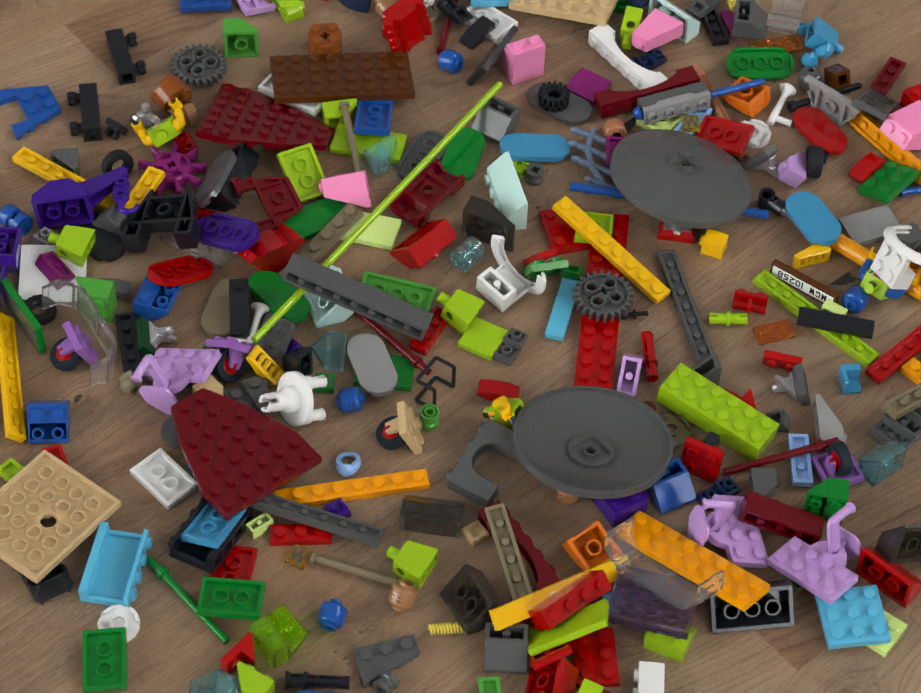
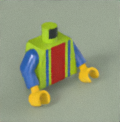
M875 246L872 247L869 259L865 260L859 270V278L862 281L860 287L864 288L866 293L873 295L879 300L900 298L907 290L891 289L870 268L877 255L873 252ZM917 275V277H914L910 285L914 286L918 284L919 275Z

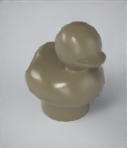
M132 370L125 372L118 378L121 382L120 390L123 393L129 395L136 388L137 396L143 398L139 392V389L143 386L142 382L131 380V376L134 374Z

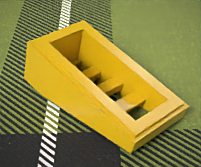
M816 243V245L814 244L796 253L791 267L797 269L828 261L831 248L829 246H820V244Z
M255 345L246 358L256 374L261 379H266L269 386H276L284 372L259 345Z

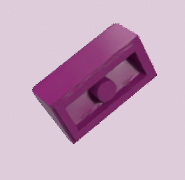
M53 251L39 254L35 262V266L56 289L76 277Z

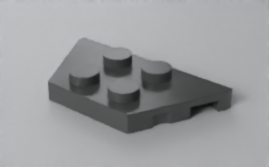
M266 312V314H265V316H264V319H263V321H262V324H261L260 328H261L274 314H272V313H270V312ZM281 317L257 343H253V347L259 345L273 360L285 356L296 328L295 324ZM246 360L245 371L249 373L252 371V367Z

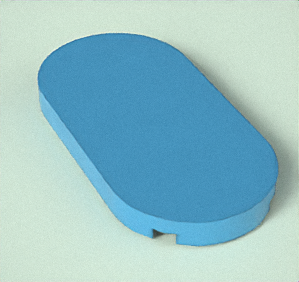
M510 133L501 138L499 150L501 154L509 152L513 161L560 162L569 156L570 145H568L569 142L565 138L555 134Z
M803 191L796 192L787 198L785 208L787 215L810 243L829 246L838 241L841 235V225L817 195Z

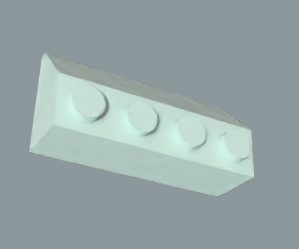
M505 152L487 167V175L484 176L485 185L489 186L490 198L494 199V210L499 213L500 226L503 225L505 232L526 229L528 202L509 152Z

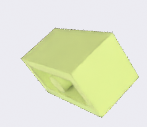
M829 299L821 307V311L847 315L848 309Z
M264 512L245 524L246 532L254 540L270 530V525H274V520L267 512Z

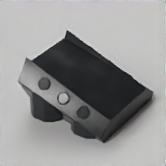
M61 562L37 584L18 571L35 602L44 605L45 601L66 591L71 592L74 584L67 567Z

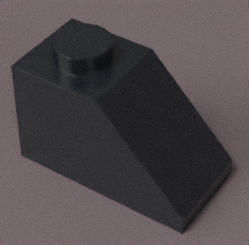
M298 347L292 352H288L283 357V370L285 372L298 371L304 376L311 375L313 373L312 348Z

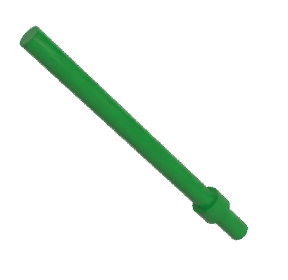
M150 556L146 562L155 571V575L160 580H164L197 615L198 604L170 576L169 570L164 565L161 566ZM198 616L224 645L230 641V638L210 617Z

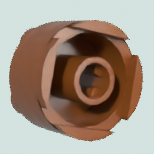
M336 23L313 24L310 26L308 32L309 55L342 54V32Z
M168 75L157 83L159 87L156 91L153 89L151 93L152 100L165 114H167V110L172 109L169 101H172L174 104L176 97L183 105L192 103V90L179 76Z

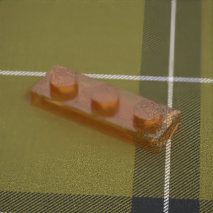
M794 34L749 43V47H781L786 49L788 53L801 51L803 44L798 35Z

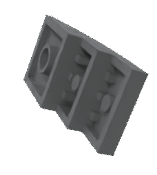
M921 407L895 421L885 413L882 419L870 428L868 433L900 456L921 438Z

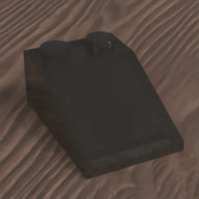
M472 195L463 209L462 235L490 245L492 235L503 236L505 238L504 249L513 252L515 225L489 201Z

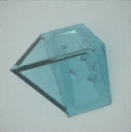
M327 331L310 347L324 370L344 371L347 354V333Z

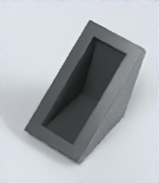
M78 148L52 149L50 151L52 162L80 176Z
M115 204L102 210L92 224L121 236L129 217L121 214Z
M713 353L691 369L719 386L722 368L717 354Z

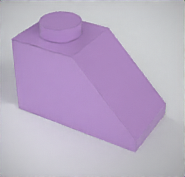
M804 151L788 157L778 166V180L794 188L807 179L806 152Z
M627 353L623 355L616 391L635 397L642 369L643 356Z

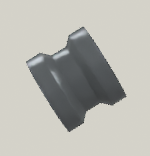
M539 163L529 164L526 168V182L533 186L540 185L543 182L544 167Z
M383 671L380 674V678L372 683V687L377 693H391L392 689H396L399 686L397 678L388 671Z

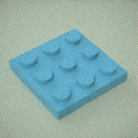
M877 585L851 587L831 605L814 595L828 650L891 642V635Z

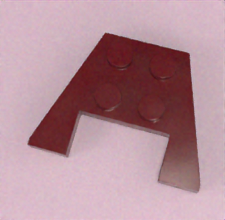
M247 177V179L231 178L230 182L237 195L255 190L269 217L268 219L255 222L260 232L269 228L276 230L280 224H284L303 209V205L288 177H265L264 179H254V177Z

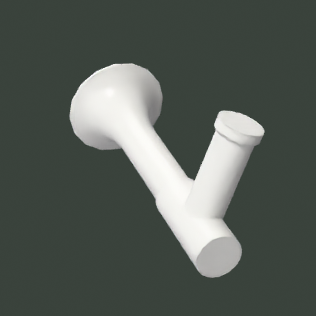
M782 83L779 86L782 94L766 123L769 126H773L775 122H778L790 128L793 120L783 118L779 114L786 99L796 94V89L791 84Z
M260 302L251 304L250 307L254 311V318L250 328V336H247V339L236 338L238 342L254 343L251 337L257 332L262 315L269 312V307L266 304Z

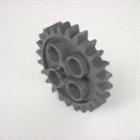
M199 43L198 47L192 44V48L185 46L186 50L179 49L180 53L175 52V57H172V62H170L171 74L175 77L179 76L186 85L189 84V88H192L193 85H196L197 89L200 85L203 88H206V84L212 86V82L218 83V79H223V75H226L227 61L224 53H220V49L215 50V46L208 48V44L202 47L201 43Z
M601 270L600 274H597L596 271H593L592 276L586 273V278L581 276L580 281H576L572 299L574 300V306H577V311L583 310L582 316L588 314L589 320L595 317L596 322L600 319H603L604 323H606L607 319L614 322V317L620 320L621 314L626 316L627 311H631V306H633L634 302L633 287L629 286V281L624 282V276L617 278L618 273L611 275V271H608L607 274H604L603 270Z

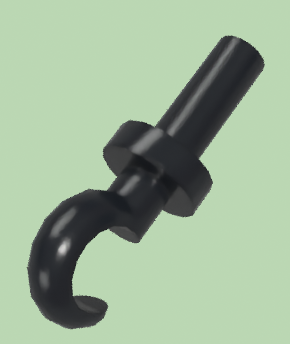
M634 309L633 312H628L627 316H622L621 314V319L627 320L630 317L636 319L637 316H649L648 311L636 312V309Z

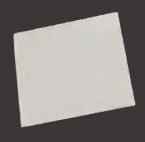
M21 245L18 294L23 300L40 294L47 295L53 300H79L76 277H86L87 259L84 266L80 267L59 257L76 277L56 289L35 266L39 254L51 251L56 254L55 245Z

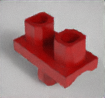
M735 289L732 308L744 310L748 314L750 312L765 314L769 296L762 292L752 293L746 289Z

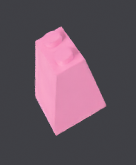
M537 34L505 46L498 59V65L512 85L544 75L546 45Z
M921 100L889 114L880 128L886 136L904 151L921 150Z

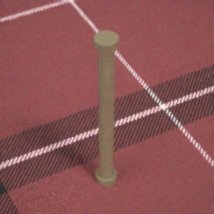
M342 101L339 103V108L343 114L354 169L359 171L362 168L349 113L350 105L348 101Z
M315 551L312 552L310 557V563L312 564L319 563L390 586L400 581L396 578L318 555V552Z

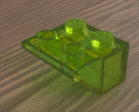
M284 604L249 625V632L253 634V643L273 668L290 659L308 636V632Z

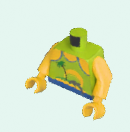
M177 97L174 104L172 101H169L174 114L145 130L141 120H138L139 123L137 125L131 123L134 131L138 133L145 146L155 145L157 148L177 137L184 129L183 104Z
M501 396L496 398L490 407L484 408L483 417L490 418L513 430L515 419L524 407V404L520 398Z

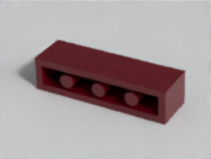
M748 491L742 500L738 521L790 540L796 536L810 546L821 539L825 519L752 491Z

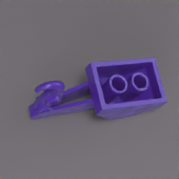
M119 167L80 183L70 178L48 182L32 194L31 198L39 229L41 230L44 226L47 228H57L66 225L92 223L95 220L93 207L112 192L113 201L121 214L129 215L136 212L139 208L138 203L131 209L124 208L130 199V182L128 180L129 173L127 168Z
M0 227L1 279L7 278L8 273L19 272L22 245L21 227ZM0 283V310H1V304H2V299H3V293H2V288H1V283Z

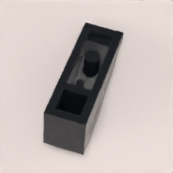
M229 279L230 337L250 336L248 279Z

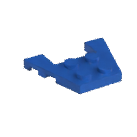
M48 85L0 90V106L17 101L27 119L11 125L17 140L22 139L23 135L28 131L30 133L33 132L39 124H45L62 113L61 107Z

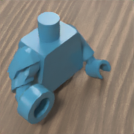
M818 16L809 25L806 22L799 24L797 33L800 35L806 34L805 46L815 50L811 53H805L801 57V62L805 67H816L819 58L828 59L833 52L837 54L842 52L844 46L838 42L839 33Z

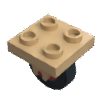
M404 400L397 402L398 416H390L379 424L375 435L377 442L387 450H397L407 444L415 455L421 454L422 445L424 444L420 431L422 422L419 417L415 416L412 407H408Z

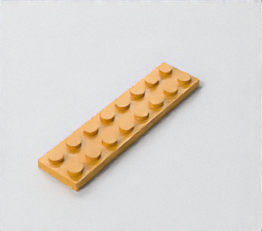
M638 511L614 529L613 536L744 612L770 591L769 583L709 549L700 546L695 541L642 511Z

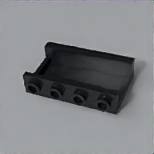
M202 496L196 509L191 510L186 522H182L176 535H172L169 539V556L214 574L232 550V547L246 531L245 524L253 520V507L247 508L218 549L184 542L181 540V534L208 502Z

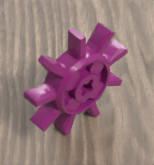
M173 142L171 152L163 154L153 146L151 147V152L155 160L153 162L138 161L139 170L146 171L148 166L165 171L166 176L156 189V196H160L165 188L175 189L176 194H183L182 186L187 183L199 188L201 179L192 174L207 172L206 162L191 164L198 157L197 148L183 155L179 153L177 142Z

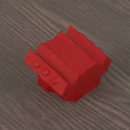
M399 0L383 11L381 18L383 28L381 33L388 40L391 52L411 51V48L416 44L425 41V35H433L431 21L424 0Z
M280 224L276 230L269 228L260 232V237L254 246L236 253L251 265L257 266L258 271L264 270L277 273L287 266L292 254L298 250L305 239L291 227Z

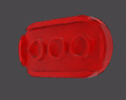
M801 107L794 111L792 124L811 145L822 146L824 152L829 153V155H839L846 150L848 144L847 136L823 111L814 107Z
M191 255L182 256L150 265L147 271V278L161 286H179L211 277L213 275V264L202 257L194 259V256Z

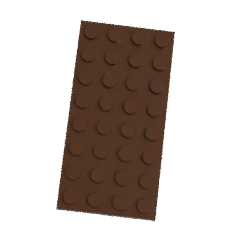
M407 51L270 56L274 104L329 102L357 98V101L415 98Z

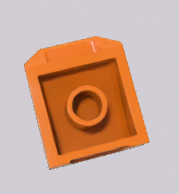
M741 76L730 86L752 80ZM763 84L721 95V97L738 111L755 118L760 111L768 106L771 93L770 87Z
M598 520L562 544L569 556L583 571L622 555Z

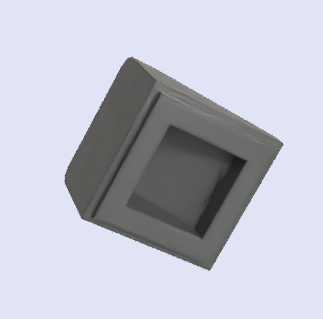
M785 409L766 413L767 417L779 424L777 432H790V417Z

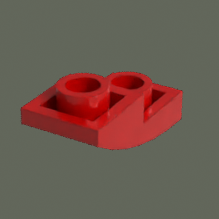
M870 152L850 170L848 176L862 184L879 170L886 161Z
M480 379L476 395L492 402L501 396L518 398L520 387L499 380Z

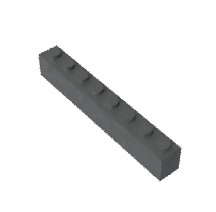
M296 253L292 254L282 277V280L420 341L423 340L434 315Z

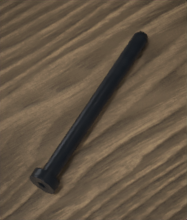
M857 82L835 91L845 94L860 89L862 84ZM809 97L798 101L789 100L787 101V109L792 113L799 107L809 105L811 100Z

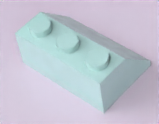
M649 0L648 15L656 8L684 22L683 35L678 37V40L686 44L699 34L700 21L668 0Z
M331 265L329 267L330 269L338 271L341 274H343L341 268H338L334 265ZM308 291L304 293V297L310 303V312L315 326L318 328L344 322L354 313Z

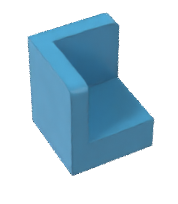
M859 363L840 365L837 377L843 395L861 393L862 389L859 382L861 368Z

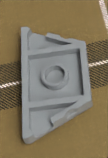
M808 74L804 78L805 83H808L810 88L807 93L811 100V107L823 111L838 127L841 128L862 111V109L852 104V100Z

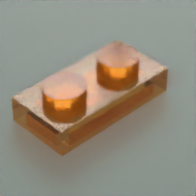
M789 319L754 326L752 331L759 346L795 338L796 334Z

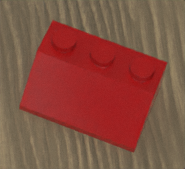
M447 219L426 222L389 251V253L409 269H421L427 265L429 259L437 257L440 254V250L450 247L453 244L452 241L457 236Z
M874 546L862 549L855 573L870 584L877 585L881 592L903 608H906L920 594L921 580Z
M561 658L536 671L531 666L525 693H575L579 669L565 658Z

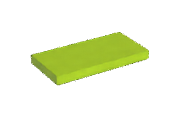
M338 123L330 147V153L352 156L345 124ZM390 132V136L383 137L354 134L359 158L398 164L402 158L407 142L406 134Z
M605 598L585 606L552 629L537 630L536 627L531 628L527 650L530 656H535L607 627L609 616V603Z

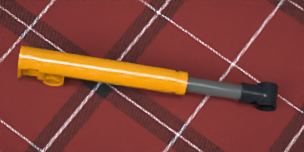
M762 188L759 191L757 201L758 209L769 210L779 217L783 216L792 221L785 211L786 201L775 196L773 189ZM842 233L836 243L829 245L831 249L861 267L865 260L869 259V249ZM911 261L908 267L914 271L915 277L919 275V281L917 285H910V288L905 293L921 302V265Z

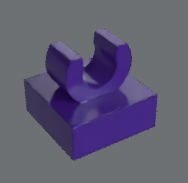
M342 498L323 506L324 511L346 518L351 517V511Z

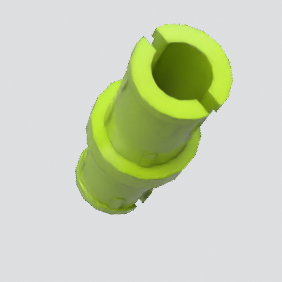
M726 311V313L709 312V324H726V326H730V324L747 325L748 313H730V311Z

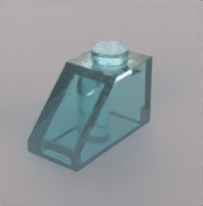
M394 134L363 151L364 158L374 175L384 173L391 166L397 146Z

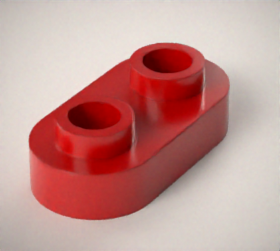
M182 130L177 137L173 138V142L178 144L179 153L183 155L194 148L198 149L196 142L188 131Z

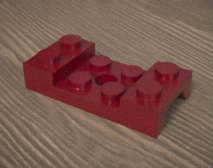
M436 159L390 204L391 212L419 229L430 219V213L450 194L454 196L465 186V176L461 174L455 177L444 169L439 159ZM424 190H432L430 193L423 192Z

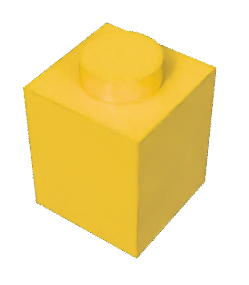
M707 229L706 234L701 235L699 245H701L700 253L721 260L727 248L729 235Z

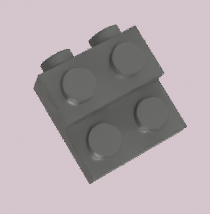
M259 375L242 380L241 386L223 392L225 397L241 402L264 415L275 413H266L261 410L262 407L268 406L269 402L259 403V398L265 393H270L267 380L261 379Z

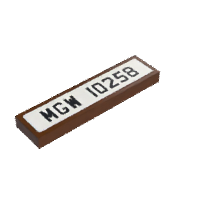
M777 259L773 260L770 273L782 282L822 304L827 299L835 303L838 302V292Z

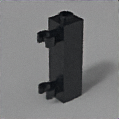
M122 28L105 31L106 44L119 86L136 83L135 74L143 75L147 73L145 61L139 60L133 64L128 50V45L131 47L138 45L136 33L131 32L124 36Z
M97 83L79 84V93H67L69 106H75L78 103L81 106L82 123H69L71 136H78L83 133L84 142L102 140Z

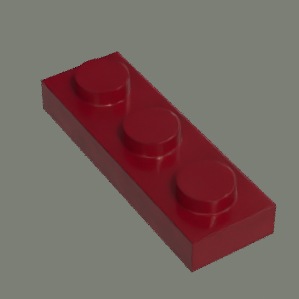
M890 57L870 88L887 96L905 69L906 63Z

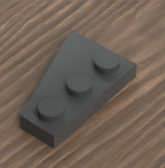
M414 634L352 649L364 689L370 686L371 682L380 678V674L383 671L390 672L395 668H400L420 656Z

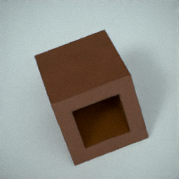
M839 63L824 68L825 84L835 90L850 86V69Z

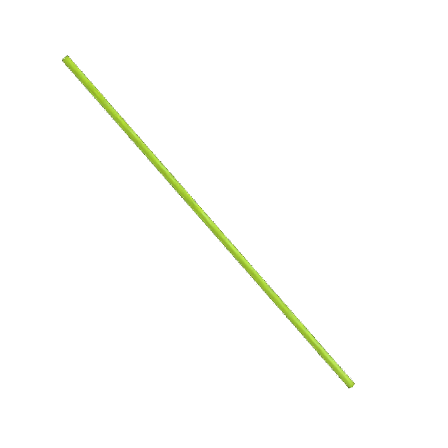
M500 81L476 103L322 264L323 266L329 268L503 87ZM299 288L251 337V340L257 343L306 291Z

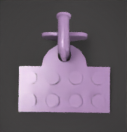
M158 348L154 356L151 354L144 356L133 376H131V380L135 382H142V379L144 381H153V386H141L139 389L141 396L148 404L167 415H171V406L177 403L176 394L189 383H205L222 354L219 349Z
M714 494L711 499L703 498L702 506L696 505L689 515L687 531L689 539L695 541L700 546L709 541L714 546L725 549L728 561L739 567L766 569L769 566L760 529L738 521L741 502L745 496ZM707 508H714V512H711L707 516L705 515L704 510H707Z
M848 502L829 518L827 523V541H819L810 546L794 536L767 559L768 565L828 604L834 603L858 582V575L845 567L848 559L860 556L861 543L854 534L839 524L847 515L855 513V505L852 502Z

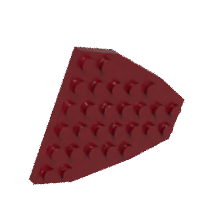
M223 83L196 129L195 137L230 146H236V142L246 143L247 147L262 144L265 149L290 150L294 146L311 143L314 150L326 151L334 128L291 106L274 104V99L252 91L249 88H240L233 84Z
M205 388L196 391L171 406L179 445L187 464L192 469L194 480H197L199 491L226 521L322 461V457L294 430L241 402Z

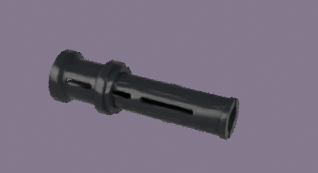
M307 671L303 673L285 672V690L289 688H301L303 691L309 688L349 690L350 676L310 675Z

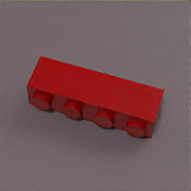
M604 570L589 571L528 612L537 630H549L611 590L612 587Z

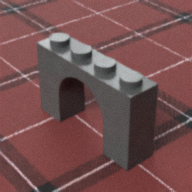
M488 418L485 424L482 423L475 439L472 438L469 441L466 452L458 457L455 468L448 472L446 476L448 489L482 507L494 503L499 496V485L477 474L473 466L480 456L487 453H500L520 463L513 448V430Z

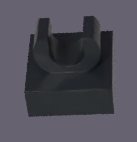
M110 117L104 122L110 126L106 128L104 133L110 136L114 132L112 135L114 140L119 138L120 133L126 136L129 131Z

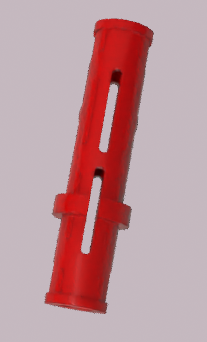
M643 331L640 336L646 380L648 382H656L659 376L657 373L658 360L655 358L653 333L651 331Z

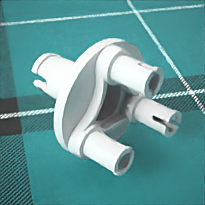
M298 371L286 372L278 382L277 392L265 393L260 396L259 403L269 402L268 406L262 407L261 410L266 413L280 411L284 420L292 426H302L310 424L312 421L324 420L326 417L325 410L323 408L313 409L314 398L312 390L314 388L326 387L327 378L325 375L304 376Z

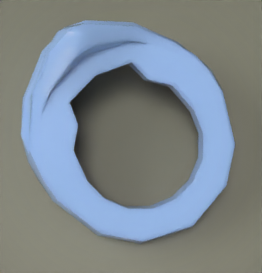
M343 452L335 460V467L338 473L345 478L355 474L361 466L360 456L354 452ZM347 456L356 459L352 464H342L341 461L342 458Z

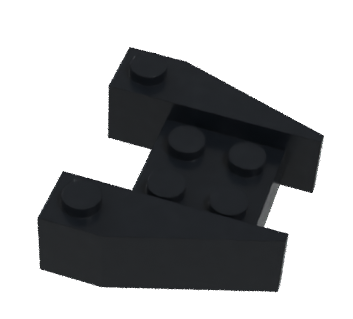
M187 186L185 194L156 196L154 190L150 189L140 203L138 210L132 214L124 226L121 239L128 253L146 252L151 233L172 231L180 249L198 248L201 238L197 201L190 186Z

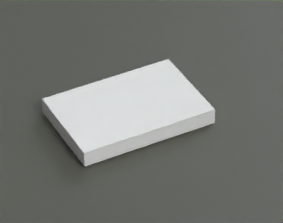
M469 6L467 8L473 18L464 23L466 26L470 27L482 15L495 23V29L485 35L486 38L495 43L513 25L518 26V21L495 7Z
M159 448L129 470L130 474L167 510L199 488L197 481L162 448Z

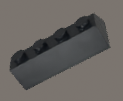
M242 143L230 149L237 156V160L220 193L215 198L212 196L209 199L211 201L210 204L204 208L221 212L237 208L240 204L239 199L243 194L237 195L230 181L233 177H238V179L252 177L251 174L257 167V161L260 157L253 148L247 147L246 143Z
M787 580L767 581L770 584V591L745 612L705 589L706 610L711 633L794 626L792 584Z

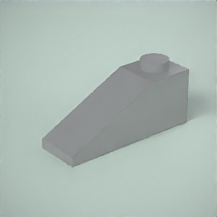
M815 394L812 406L816 439L824 441L838 437L839 441L847 445V434L843 431V425L820 394ZM825 448V451L818 453H826L828 452V448Z

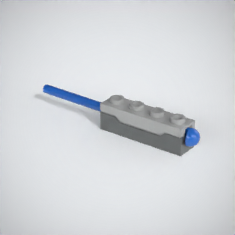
M763 78L713 91H708L703 81L637 98V107L633 110V116L637 120H643L645 125L710 108V102L713 97L765 84Z

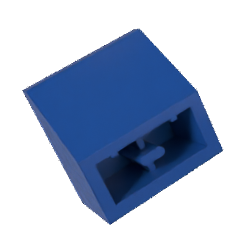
M146 275L133 301L134 317L140 318L143 316L148 321L153 322L168 315L182 285L174 287L161 286L151 282Z
M70 400L29 401L27 403L28 443L69 442Z
M679 457L672 459L664 476L653 486L645 490L661 515L696 501L689 472Z

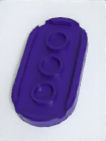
M222 213L210 214L211 216L207 218L204 216L200 219L201 238L199 243L232 252H242L254 246L260 237L259 228L255 222Z

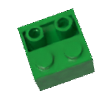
M829 477L809 489L803 510L823 517L825 521H828L830 517L848 503L850 480Z

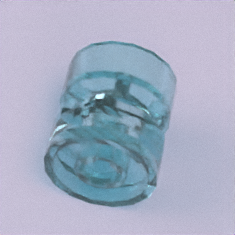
M468 237L450 253V258L458 269L467 271L484 256L485 249L478 239Z

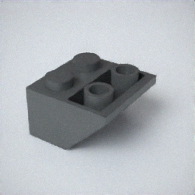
M736 0L731 36L765 40L768 14L754 0Z
M493 96L477 113L471 128L481 132L484 137L500 144L501 138L510 134L520 123V108Z
M486 622L484 672L526 674L528 624L516 623L500 631H495L493 622Z

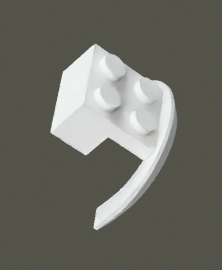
M893 225L884 229L883 236L885 239L870 267L891 289L908 290L916 275L908 266L911 261L921 265V253L907 247L896 236L898 233L909 234L908 230L912 229L910 225Z
M492 235L491 249L499 267L494 270L490 266L477 277L476 290L503 312L527 292L534 295L542 294L545 291L547 281L543 271L541 276L537 275L536 282L529 281L520 275L507 258L504 249L505 238L499 235Z

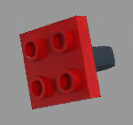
M709 432L704 441L687 437L681 462L689 474L710 483L718 480L725 451L718 447L720 435Z

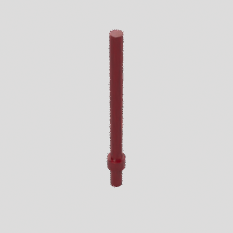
M354 312L355 315L406 357L414 368L422 371L427 366L423 363L422 358L410 352L374 320ZM429 368L425 375H429L432 370Z
M835 437L824 441L822 439L814 441V444L723 468L724 476L814 451L817 453L825 451V448H828L830 443L839 441V439Z

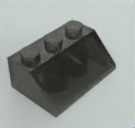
M406 495L400 512V530L460 538L466 503Z
M905 525L883 531L878 539L875 550L889 563L921 562V525Z
M465 564L439 593L467 635L485 630L486 622H492L489 610L504 604L483 572L468 564Z

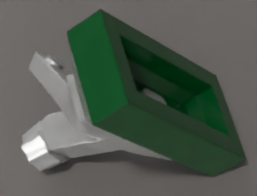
M143 316L136 319L138 349L144 355L151 354L154 356L155 349L161 342H177V337L172 335L175 333L173 325L158 328Z

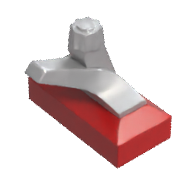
M659 221L657 239L694 244L696 228L682 227Z

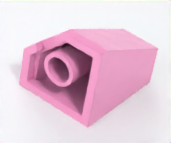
M655 8L632 33V45L637 49L648 52L683 35L684 22Z
M366 169L322 178L321 183H319L320 194L324 193L325 198L367 208L372 206L371 198H369L370 188Z

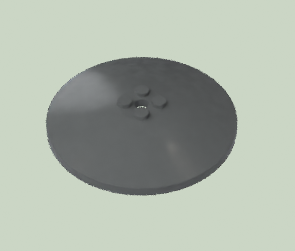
M667 129L639 131L622 139L615 147L611 156V177L622 195L643 212L670 224L700 229L728 225L745 213L751 200L752 187L750 179L739 162L712 142L689 133Z
M570 386L545 392L529 401L521 409L513 426V448L523 467L545 485L573 496L591 499H614L637 494L657 483L668 470L672 459V435L664 420L642 401L628 394L608 388Z

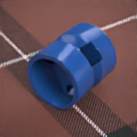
M8 204L0 211V224L3 227H21L22 236H25L31 230L33 218L14 204Z

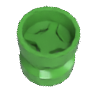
M425 404L420 409V420L424 430L433 431L439 426L440 412L436 405Z

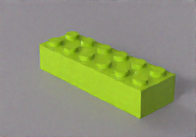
M680 363L663 382L656 401L681 416L682 414L683 418L705 432H714L720 435L722 443L751 461L759 458L775 438L779 427L777 422L683 363Z

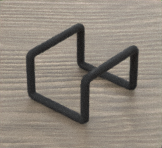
M438 356L433 357L415 379L418 384L424 386L423 390L415 398V401L422 406L427 404L419 399L429 389L433 391L432 404L436 405L437 391L431 385L435 380H438L454 388L456 366ZM436 360L452 368V383L438 376H434L428 384L420 379Z

